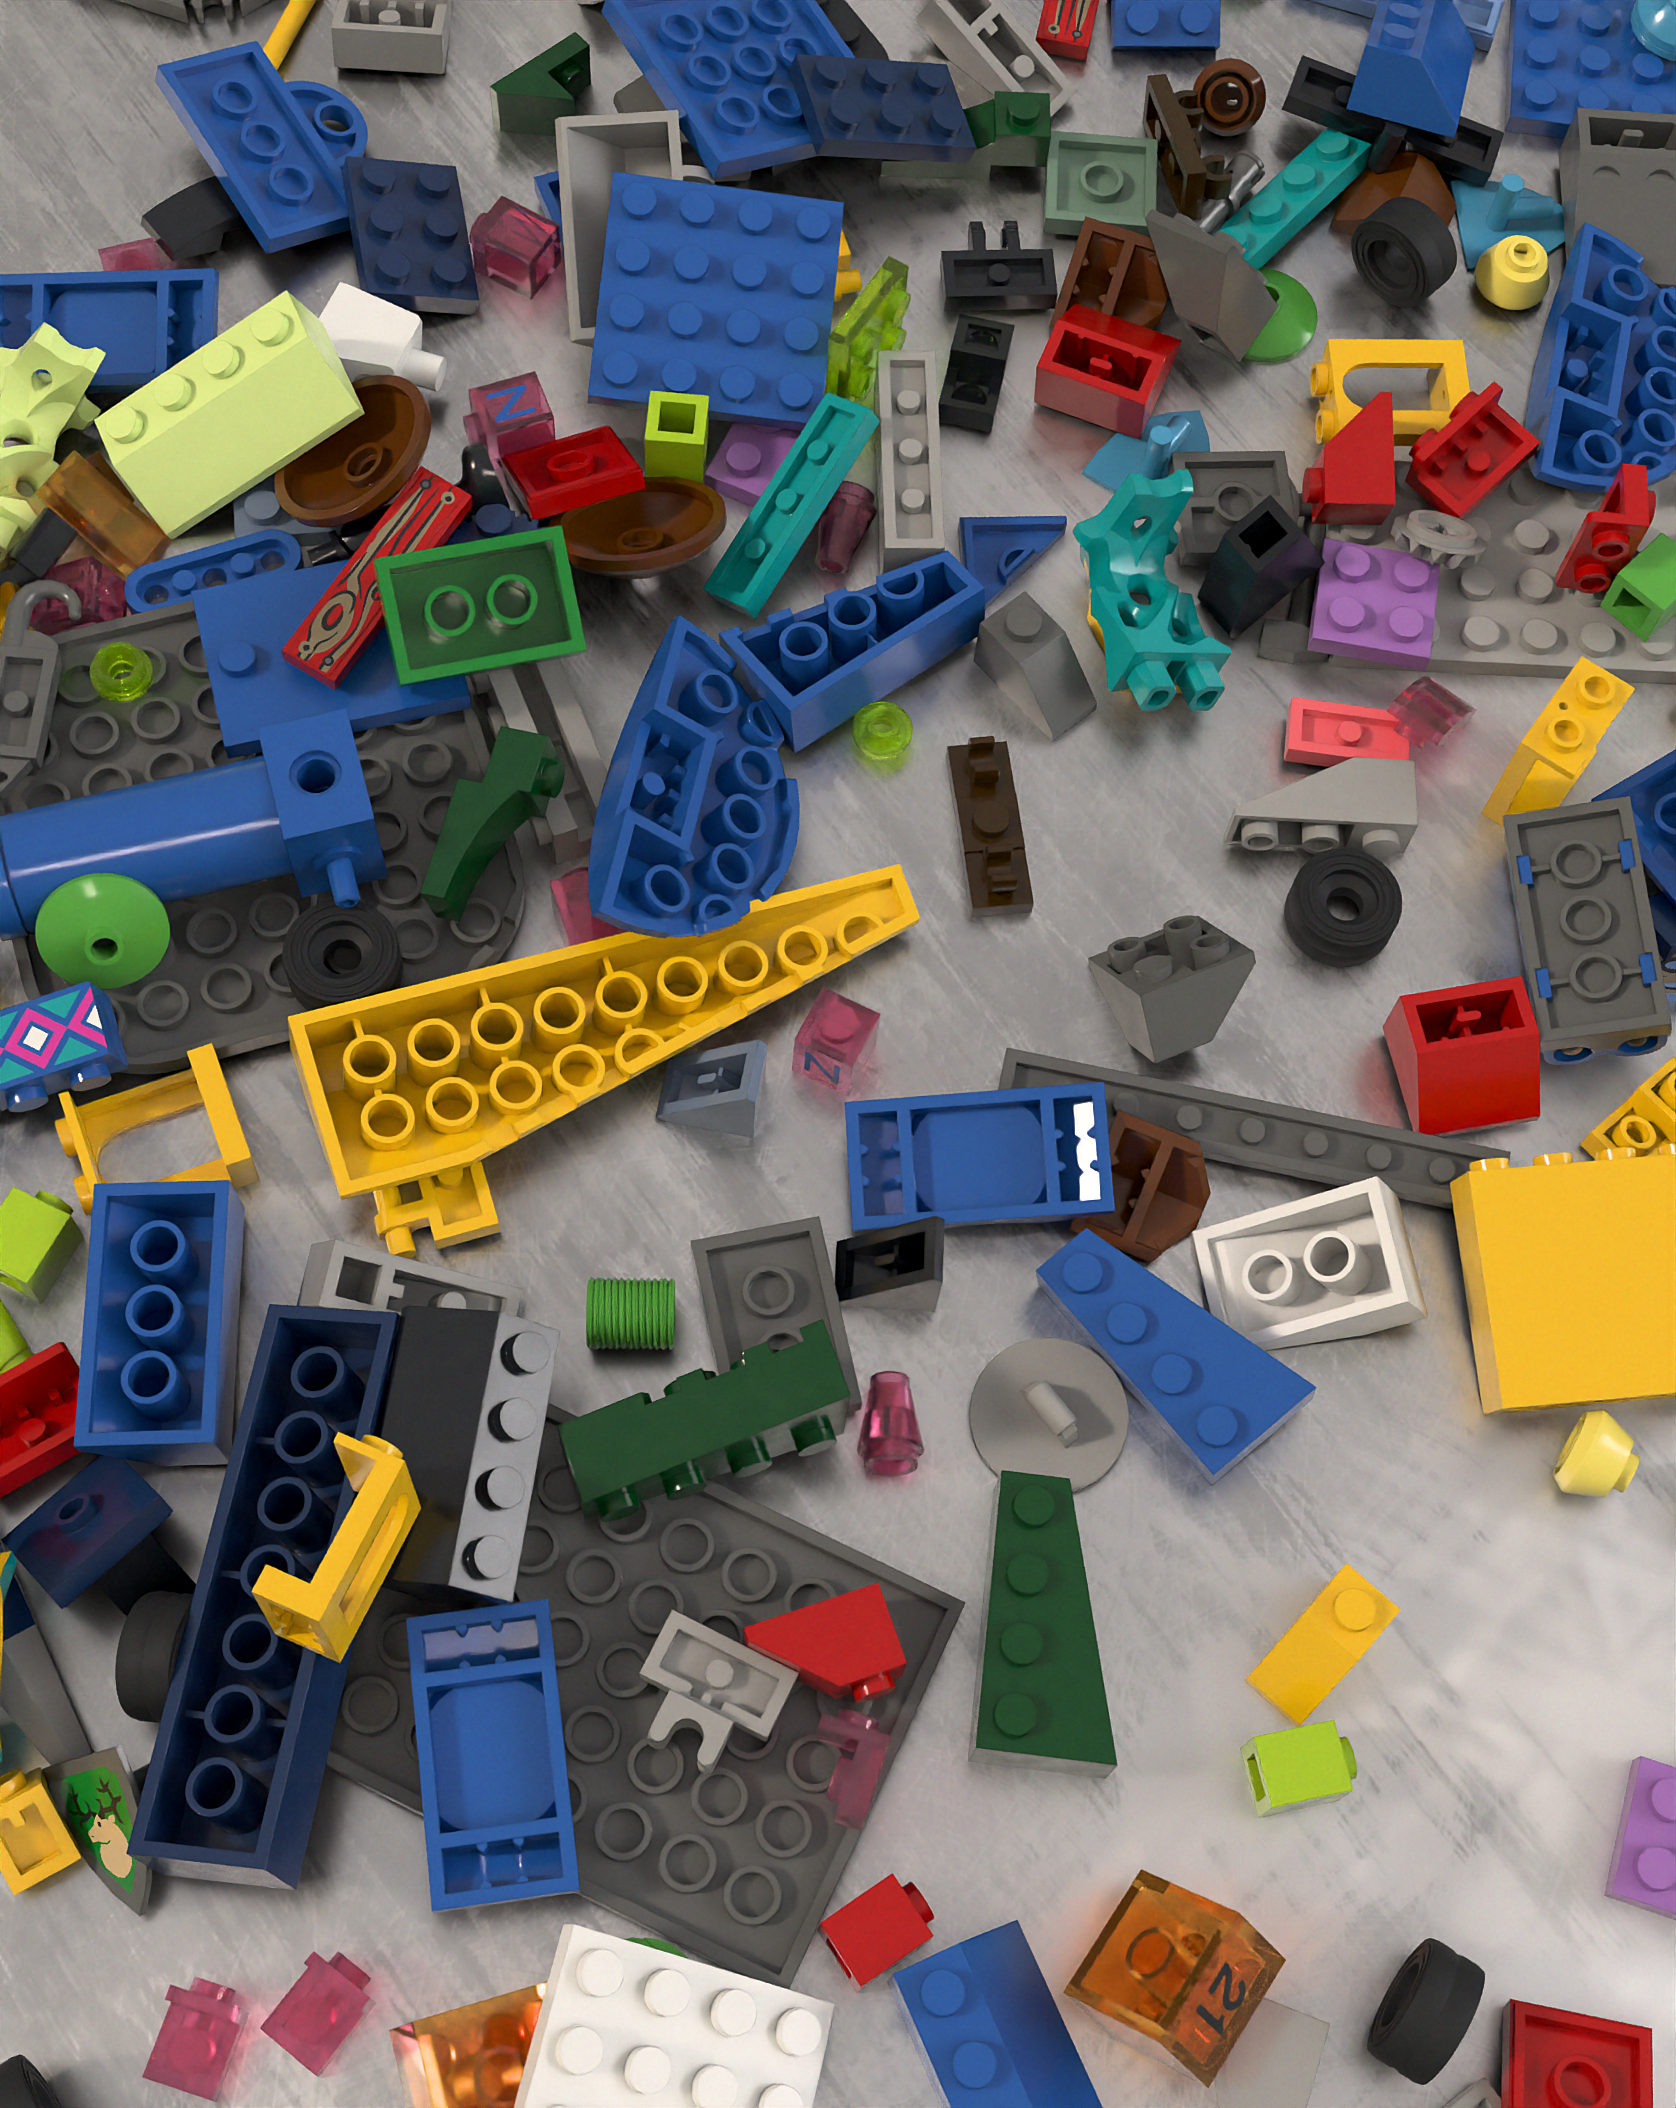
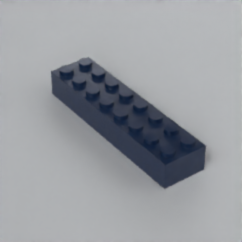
M269 1304L195 1587L188 1622L185 1626L176 1660L174 1676L170 1683L126 1852L127 1855L161 1875L297 1890L355 1636L341 1663H338L276 1635L251 1591L266 1564L307 1583H311L353 1505L358 1492L354 1491L351 1487L333 1441L338 1432L358 1441H361L364 1435L376 1436L400 1321V1315L397 1312Z

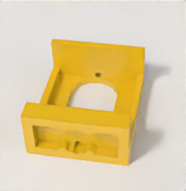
M1328 339L1321 362L1313 363L1310 374L1311 396L1319 397L1321 409L1318 411L1316 418V441L1318 445H1326L1363 409L1350 401L1345 395L1342 386L1343 379L1347 374L1362 368H1429L1427 382L1431 410H1393L1394 446H1413L1431 428L1439 432L1451 421L1449 416L1454 407L1470 392L1463 340Z
M1581 656L1520 742L1481 814L1504 827V815L1560 807L1598 751L1595 746L1630 698L1635 688Z
M212 1043L187 1051L192 1069L76 1107L68 1091L59 1094L66 1117L56 1120L55 1126L67 1158L75 1155L79 1157L84 1175L73 1178V1182L86 1216L92 1214L94 1184L109 1183L103 1179L99 1172L98 1159L102 1148L110 1139L123 1132L203 1105L206 1107L223 1158L153 1182L230 1180L234 1189L260 1181L222 1067Z
M338 1432L333 1443L351 1487L354 1491L358 1492V1495L311 1583H307L266 1564L251 1592L276 1635L341 1663L414 1524L421 1506L405 1460L401 1459L403 1454L398 1448L376 1436L364 1435L361 1441H358Z

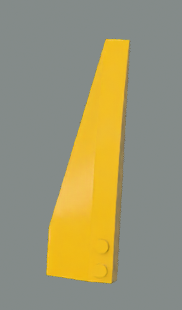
M900 864L773 895L764 903L759 899L749 901L750 912L743 916L739 923L720 932L701 937L658 938L629 931L288 1016L291 1052L306 1103L340 1200L471 1166L917 925L920 916Z

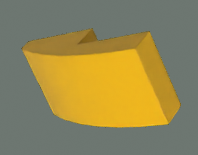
M1673 1056L1650 1076L1620 1107L1593 1129L1580 1143L1595 1160L1596 1152L1621 1147L1635 1148L1636 1157L1659 1155V1147L1676 1143V1058Z

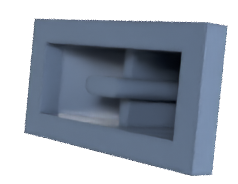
M758 1039L669 1058L655 1117L664 1122L753 1138L765 1083L767 1044Z

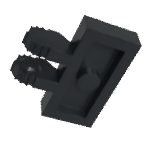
M970 221L968 225V250L941 251L940 275L944 311L1055 309L1058 292L1053 249H1021L1017 221H1004L1000 232V244L1003 250H986V232L982 221Z

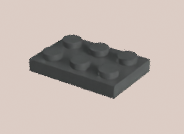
M819 1216L690 1241V1250L717 1376L728 1372L732 1364L743 1358L741 1351L766 1341L769 1342L771 1349L783 1350L803 1342L804 1340L799 1328L823 1319L851 1394L848 1413L861 1410V1394Z

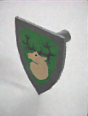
M121 1744L41 1769L48 1783L51 1796L80 1847L81 1854L89 1867L107 1888L139 1916L145 1914L152 1885V1869L127 1855L126 1852L150 1763L132 1771Z

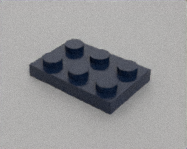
M804 54L795 55L789 72L817 156L969 164L977 147L947 64Z
M346 156L342 176L360 290L405 310L474 315L479 303V295L456 166Z

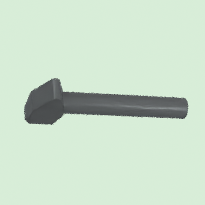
M1304 516L1302 531L1319 553L1325 538L1326 524H1312V516ZM1317 570L1292 590L1288 621L1265 618L1261 629L1257 656L1286 664H1298L1328 658L1329 654L1307 650Z

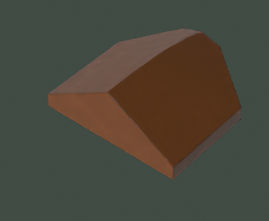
M1400 152L1395 154L1389 168L1385 172L1376 174L1367 167L1347 186L1329 228L1353 236L1354 231L1364 219L1383 203L1396 197H1410L1421 201L1435 211L1446 226L1449 227L1457 204L1432 161L1420 153Z
M1085 216L1049 328L1053 329L1058 318L1075 303L1149 329L1157 326L1165 310L1169 292L1151 237Z
M1118 1109L1108 1131L1115 1213L1073 1219L1069 1230L1081 1233L1087 1228L1116 1249L1151 1263L1161 1256L1164 1251L1195 1230L1211 1194L1199 1141Z

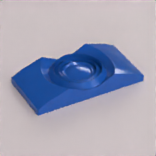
M215 268L0 274V347L8 349L20 348L45 322L58 330L59 334L69 344L82 349L97 347L106 353L87 387L85 395L92 393L133 394L217 337L219 273ZM39 369L35 371L36 375L38 373L50 374L47 370Z
M1104 1082L844 1102L852 1230L854 1233H871L932 1216L945 1219L944 1229L996 1223H1044L1115 1213Z
M548 1599L406 1618L432 1912L439 1913L580 1892L573 1814Z

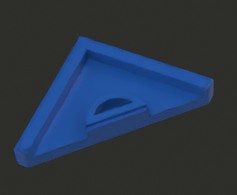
M1066 516L959 517L960 563L985 587V610L1065 535L1067 526Z

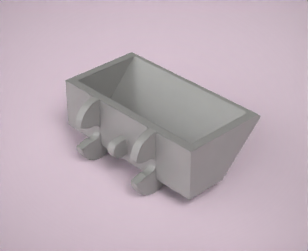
M678 110L567 116L555 119L570 342L593 348L613 171L715 185L709 169L695 165H682Z

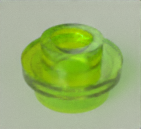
M113 642L103 646L96 653L90 667V679L95 691L104 699L112 702H129L141 697L150 688L154 678L153 667L147 654L127 642ZM120 672L132 673L122 679H113Z
M890 702L870 703L859 710L854 718L852 728L854 742L871 759L878 761L893 759L903 753L911 742L913 734L911 718L904 709ZM885 724L893 729L889 732H879L873 725Z

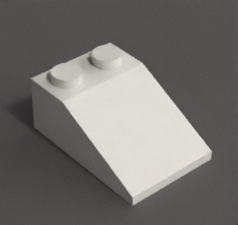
M1377 1176L1192 1231L1210 1314L1264 1351L1367 1335L1428 1318L1398 1196Z

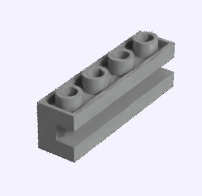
M878 350L873 395L874 414L880 420L875 429L880 575L945 552L936 351Z
M556 659L470 675L469 678L475 693L486 692L492 705L491 708L485 709L495 742L501 726L548 735L560 760L564 763V781L559 795L556 798H550L544 818L531 816L528 819L537 845L540 846L548 843L556 864L589 854L595 817L608 772L561 660Z

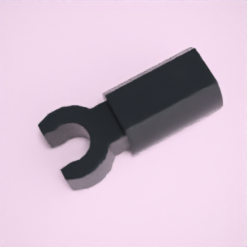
M45 507L7 555L11 561L5 568H0V585L5 582H12L16 593L26 584L35 582L37 579L44 580L79 535V532L59 515Z

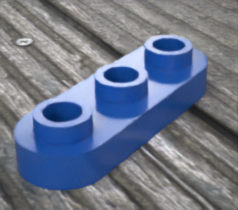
M277 529L263 530L143 565L134 570L127 578L124 585V595L131 615L192 601L191 591L209 588L208 586L215 581H223L225 584L303 569V556L298 541L291 534ZM273 564L282 565V567L271 571L266 570L267 567ZM157 598L167 599V601L162 603L150 604Z

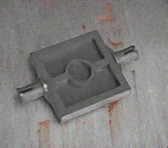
M1285 451L1171 453L1167 464L1169 476L1178 469H1188L1193 480L1194 491L1174 525L1178 535L1181 565H1211L1223 534L1270 494L1296 524L1299 517L1312 516V504L1304 503L1303 494L1298 493L1288 475ZM1147 516L1140 517L1137 520L1146 519Z

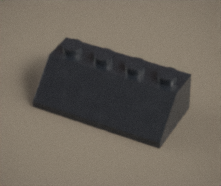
M411 1305L402 1308L376 1437L389 1442L402 1452L403 1457L401 1459L405 1460L421 1510L380 1587L467 1610L497 1606L513 1601L561 1330L501 1311Z

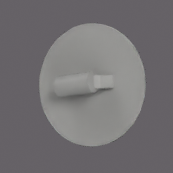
M1040 1337L1024 1340L1006 1348L987 1364L978 1377L972 1392L969 1420L972 1437L980 1455L998 1476L1001 1470L1070 1478L1072 1492L1100 1479L1115 1463L1127 1437L1129 1410L1126 1394L1121 1382L1112 1368L1099 1355L1089 1348L1067 1339Z

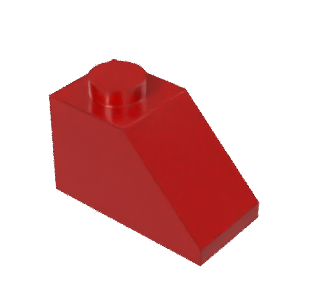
M1380 392L1322 448L1312 467L1305 469L1302 494L1304 503L1312 504V524L1382 525L1396 505L1392 392Z
M879 1583L744 1627V1646L798 1672V1681L834 1699L853 1694L855 1702L862 1703L884 1696L896 1689L893 1680L902 1677L907 1665Z

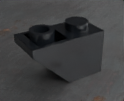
M1270 494L1223 534L1197 598L1229 637L1234 640L1325 564V561L1305 533Z

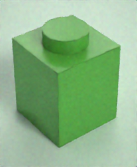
M1663 532L1617 574L1600 604L1604 610L1644 642L1650 639L1676 614V543Z

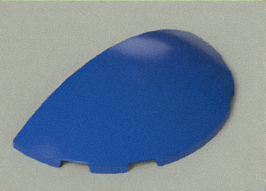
M1587 222L1580 228L1567 260L1536 358L1527 406L1526 430L1538 439L1540 444L1535 454L1528 459L1529 468L1534 478L1578 491L1604 493L1608 492L1622 463L1646 465L1647 486H1651L1668 478L1676 470V289L1674 286L1660 289L1641 271V265L1644 261L1641 254L1606 231Z
M680 615L672 620L642 681L619 737L595 817L588 867V890L592 916L615 927L658 938L701 937L720 932L739 923L742 920L741 918L751 911L750 901L759 899L764 903L769 899L782 882L791 864L797 844L800 817L798 783L796 779L785 777L784 768L778 753V748L784 741V735L765 699L753 701L742 685L733 676L737 662L715 640Z

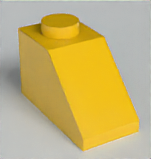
M1346 1563L1329 1580L1244 1681L1296 1727H1299L1360 1660L1401 1609Z

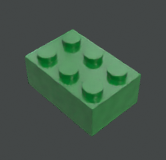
M562 525L374 559L373 569L398 689L578 656L587 651Z

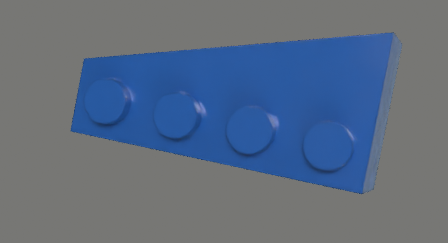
M947 550L876 576L875 585L858 591H847L846 588L836 590L824 595V603L794 614L790 608L767 615V624L742 632L739 626L718 633L719 644L737 662L733 676L742 685L753 701L766 700L784 735L783 742L795 754L978 637L980 623L985 620V587Z
M1087 1228L1035 1270L1038 1286L1094 1351L1112 1368L1120 1381L1211 1485L1217 1482L1313 1399L1316 1386Z

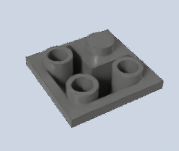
M1151 209L1145 220L1175 314L1199 344L1240 362L1278 308V304L1265 288L1268 282L1266 277L1256 268L1247 264L1242 257L1245 252L1244 247L1229 234L1217 231L1213 236L1204 232L1196 222L1183 214L1176 213L1174 218H1171Z
M1198 915L1173 918L1163 925V929L1141 938L1126 937L1116 940L1108 946L1107 951L1088 958L1090 969L1128 1043L1155 1064L1211 1042L1256 963L1253 950Z

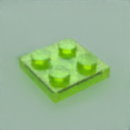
M888 256L829 335L825 394L829 392L852 402H855L856 399L864 401L874 386L878 350L902 349L907 335V331L902 329V322L911 300V294L906 292L909 266Z

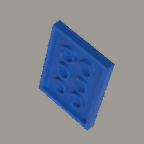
M350 559L191 591L228 759L262 752L257 728L343 708L347 709L352 733L471 708L465 677L398 689L385 625L336 691L283 659V647Z

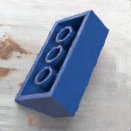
M1378 0L1346 109L1451 138L1455 137L1476 44L1452 0Z
M230 1180L94 1184L74 1448L76 1450L159 1466L228 1464L232 1449L245 1207Z
M1018 1920L955 1944L892 1974L887 1981L941 2108H1103Z

